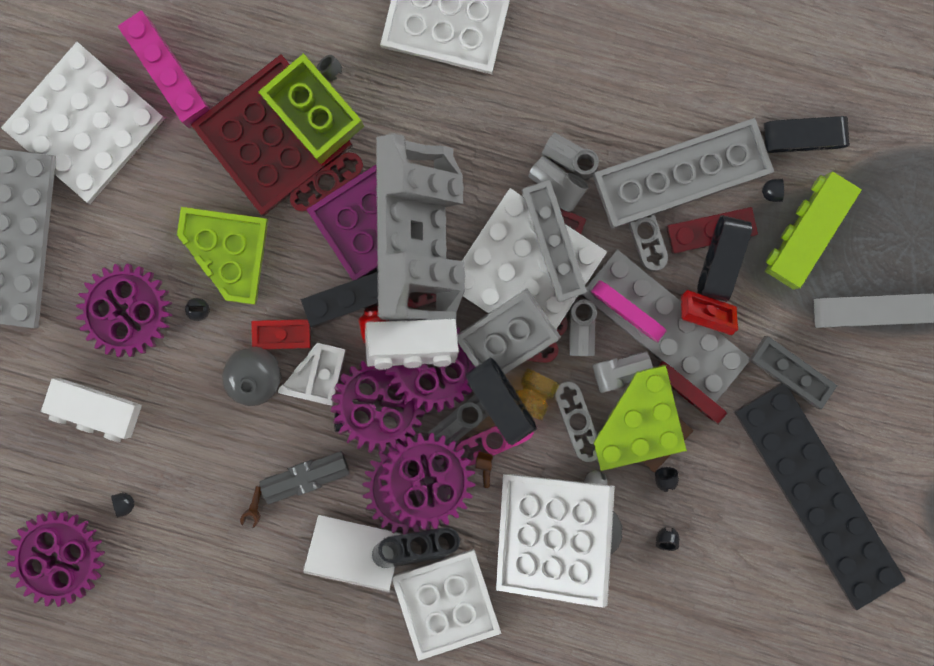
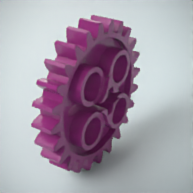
M114 264L113 273L104 267L102 268L103 277L98 274H92L95 283H84L89 291L88 293L78 294L85 301L82 304L76 305L77 308L83 310V314L78 315L76 319L85 320L86 323L79 328L80 331L90 332L86 337V341L96 339L95 349H101L105 346V354L111 355L115 350L116 357H123L125 350L129 357H135V348L141 354L146 353L145 344L150 347H156L153 338H164V335L159 330L161 328H169L170 326L164 322V318L172 317L171 313L165 312V307L172 305V302L163 301V297L169 292L168 290L158 289L163 282L161 280L151 282L154 273L147 272L143 276V267L138 266L133 272L131 264H126L124 270H122L120 265ZM125 283H129L132 287V293L127 298H124L121 294V288ZM109 290L112 291L114 297L116 298L119 304L129 306L126 309V312L135 322H137L141 326L140 331L136 329L134 323L128 316L120 315L123 310L120 307V305L117 304L116 301L110 298V296L108 295ZM106 301L110 309L107 315L102 316L99 313V305ZM147 305L150 308V316L143 321L139 316V310L142 306ZM122 323L128 328V333L123 339L117 335V328Z
M460 327L456 328L457 334L460 331ZM458 343L459 352L455 363L444 367H437L436 369L434 367L428 368L427 364H422L416 368L392 365L391 368L387 369L385 375H394V379L389 383V386L398 385L399 389L395 395L399 396L404 393L406 395L405 405L413 400L415 401L414 409L417 410L422 404H425L426 413H429L433 405H435L439 413L443 410L444 403L449 409H452L455 406L454 400L458 403L465 400L462 393L469 395L472 392V389L467 385L469 382L466 378V373L475 368V366L472 365L471 360ZM445 367L454 368L457 372V379L449 378L445 373ZM419 379H428L432 385L431 390L422 389ZM439 381L444 385V389L440 388Z
M361 361L360 371L351 366L349 369L351 377L342 374L340 378L345 385L336 383L334 387L340 394H334L331 397V400L338 403V405L331 407L330 412L339 413V416L333 420V424L342 423L343 426L338 433L344 434L348 432L350 434L347 443L352 442L354 439L358 440L357 449H360L363 444H368V453H371L375 446H378L380 453H384L386 445H388L392 451H395L396 441L404 446L406 444L405 435L411 438L415 436L416 433L412 427L419 428L422 425L416 417H423L425 411L421 409L415 410V401L413 400L405 405L406 395L404 393L401 394L400 400H392L388 396V390L399 389L398 385L389 386V383L394 379V375H385L387 369H376L374 366L368 367L364 361ZM363 383L369 384L373 389V394H362L359 390V385ZM356 399L366 404H354L353 400ZM376 400L380 401V406L383 407L381 411H376V406L373 405ZM400 407L403 409V412L391 408ZM357 411L365 412L369 421L365 424L358 423L354 418V413ZM386 416L393 417L397 422V427L394 429L387 428L383 423V418Z
M421 433L417 434L416 443L410 437H406L405 448L397 443L395 447L398 453H387V456L392 460L391 464L382 463L381 465L388 470L387 474L379 475V478L386 480L387 485L380 487L379 490L388 491L389 494L383 499V502H393L389 512L394 513L399 510V521H403L408 516L409 526L411 527L415 525L417 520H419L421 529L426 528L428 521H430L433 529H437L438 520H441L445 525H449L448 515L458 519L459 515L456 509L458 507L467 509V506L462 502L463 498L471 499L473 497L470 493L466 492L467 488L475 486V483L467 481V477L475 474L474 471H466L465 468L471 463V460H461L460 457L464 454L465 450L461 449L455 452L453 450L456 445L455 441L445 445L444 435L440 436L437 442L434 439L433 433H429L426 441H424ZM421 455L426 457L428 477H433L434 482L429 484L433 507L428 505L426 485L420 484V479L425 478L420 459ZM437 455L442 456L446 461L445 469L441 472L435 471L432 467V460ZM408 460L415 462L417 465L416 474L410 478L405 476L402 470L404 463ZM443 484L447 485L451 490L450 498L446 501H440L437 497V490ZM412 490H418L422 494V502L416 507L408 503V494Z
M389 447V452L394 454L398 453V451H392ZM379 452L380 463L373 460L370 461L375 468L374 472L365 471V474L371 478V481L362 483V486L370 488V492L362 495L363 498L372 500L366 509H376L377 512L373 515L372 519L375 520L382 517L384 519L381 524L382 528L386 527L389 523L393 524L392 533H395L399 527H402L403 534H407L409 528H413L414 533L419 532V520L411 527L409 526L408 516L403 521H399V516L395 512H389L393 502H383V499L389 494L388 491L379 490L383 486L379 475L387 474L388 470L381 465L382 463L391 464L392 460L384 453ZM421 455V463L425 467V478L420 479V484L429 487V484L434 482L433 477H428L426 457ZM434 457L432 460L433 469L437 472L443 471L442 465L445 459L440 458L436 460ZM411 460L406 461L403 465V469L409 478L413 477L408 473V466L413 462ZM443 484L437 490V497L440 501L448 500V495H451V490L447 485ZM414 490V493L420 504L422 502L420 498V492L418 490ZM408 494V502L411 506L414 507V504ZM430 521L427 522L426 530H430Z
M55 511L48 513L47 518L44 514L37 515V522L33 519L26 521L28 529L22 527L17 530L22 538L16 537L11 540L17 548L8 551V554L14 556L15 560L7 563V566L16 567V571L10 575V578L19 577L20 581L15 587H26L24 597L34 593V603L44 598L45 606L48 607L55 599L57 607H60L65 603V599L69 604H72L76 601V596L79 598L86 596L85 589L91 590L95 587L90 579L97 580L101 578V575L95 569L102 568L105 565L97 560L98 557L105 554V551L96 549V546L101 544L102 540H93L92 537L97 532L96 529L89 532L86 530L89 521L78 524L79 515H73L68 520L67 511L61 512L59 517H57ZM46 532L54 537L53 546L47 545L44 541ZM72 544L80 548L81 554L79 558L72 556L70 551ZM33 547H36L39 551L43 553L35 552L33 550ZM57 553V554H58V555H57V559H58L59 561H61V562L58 563V564H56V563H55L56 558H55L54 556H51V555ZM34 559L42 564V571L40 573L33 569L32 562ZM70 564H75L79 566L80 569L76 570V568ZM60 571L68 575L69 581L67 585L60 582L58 577Z

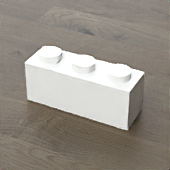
M455 319L366 323L367 366H374L376 369H388L392 365L416 368L422 364H434L437 367H444L456 361L459 351Z
M52 378L41 412L49 414V420L61 424H66L67 421L76 423V428L88 433H93L94 430L105 433L104 438L121 442V439L132 437L142 405L62 378Z

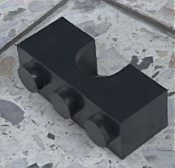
M378 272L300 299L310 327L315 328L341 319V317L350 313L377 306Z

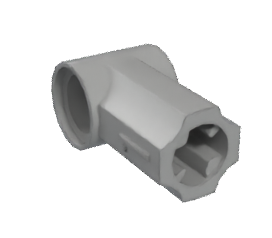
M555 132L550 136L541 154L573 174L578 175L583 180L593 178L592 174L597 172L599 158L594 151L583 149ZM581 159H588L592 162L593 167L588 171H584L578 167L577 163Z
M542 156L534 164L528 175L537 184L550 180L559 207L569 212L573 211L588 189V184L581 177L573 173H566L546 156Z
M578 299L575 300L568 311L570 317L569 355L595 356V319L597 317V308L590 300ZM581 304H586L590 310V314L585 320H579L575 314L576 308Z
M640 352L618 360L614 358L592 365L600 393L623 387L625 383L631 381L637 371L653 368L648 352Z

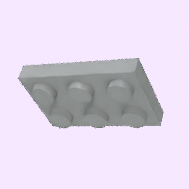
M526 288L458 333L457 341L475 367L491 357L506 374L558 341L561 336Z

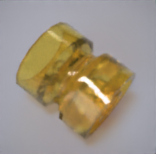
M526 368L520 380L523 389L516 390V393L531 416L542 421L549 407L546 400L554 398L560 384Z

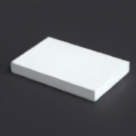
M318 515L303 571L310 575L390 592L395 567L381 568L377 566L372 559V551L384 538L403 534ZM383 546V555L388 559H393V550L388 546Z

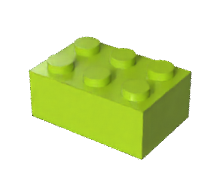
M304 53L259 91L268 105L320 164L364 128V124L359 116Z

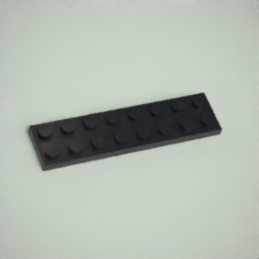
M780 383L734 411L853 609L859 610L906 581L787 386Z

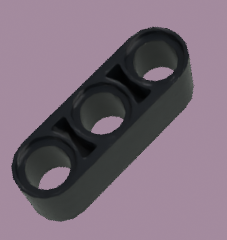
M846 116L775 120L764 123L765 146L768 153L830 150L850 146L848 117Z
M724 215L719 217L699 277L698 294L725 302L729 301L751 237V222Z
M488 358L466 373L470 386L504 439L510 445H514L537 430V425L493 358Z
M439 528L384 538L373 548L372 559L381 568L442 559L458 549L460 537L451 528ZM439 537H443L448 541V550L441 548L438 543ZM411 541H415L421 546V554H415L411 550ZM383 546H388L393 550V559H388L383 555Z

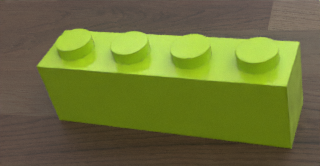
M833 171L824 176L820 175L811 187V190L814 191L809 201L805 199L796 211V214L799 216L794 225L789 224L781 235V239L784 240L779 249L774 248L765 261L769 265L764 272L793 290L802 287L862 189Z

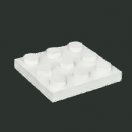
M474 549L393 575L394 588L418 661L501 634Z

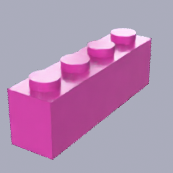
M141 10L117 27L180 121L190 129L192 127L191 124L209 111L210 108L152 21Z

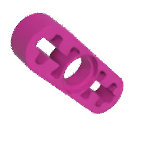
M599 280L590 291L597 299L653 341L658 343L667 332L662 325L605 282Z
M495 425L462 440L457 445L456 451L463 449V446L466 444L470 448L478 446L475 440L481 437L484 449L494 456L529 440L534 432L514 445L508 444L503 437L502 445L497 449H492L487 445L486 438L492 432L501 434ZM478 451L473 453L474 459L467 466L475 464ZM460 457L461 460H469L467 457Z

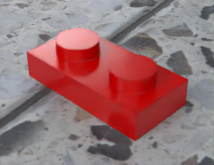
M686 290L681 295L682 320L731 336L738 331L737 306Z
M308 319L251 321L252 347H259L265 350L311 348V327Z

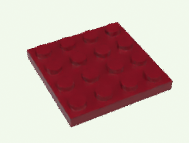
M282 54L191 124L192 128L262 216L289 197L292 191L353 146L350 140H348L320 164L263 99L259 91L290 65Z

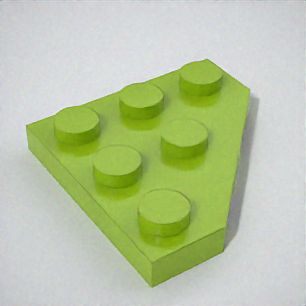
M181 207L177 236L218 288L226 301L256 305L268 219Z
M666 365L637 371L609 415L605 425L599 431L593 442L601 471L687 451Z

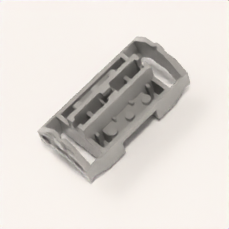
M396 133L376 137L379 318L390 321L455 319L456 321V311L465 291L464 261L446 259V207L463 204L464 186L463 175L453 157V148L422 145L406 141L404 135ZM407 160H434V168L409 163ZM408 293H435L437 311L408 309Z

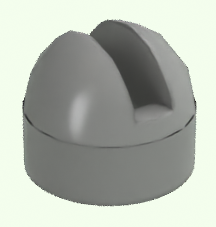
M594 470L587 474L584 482L607 485V477L604 473Z

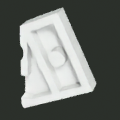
M317 343L287 381L281 385L278 393L333 406L334 402L331 400V397L336 394L334 387L336 383H339L346 349Z

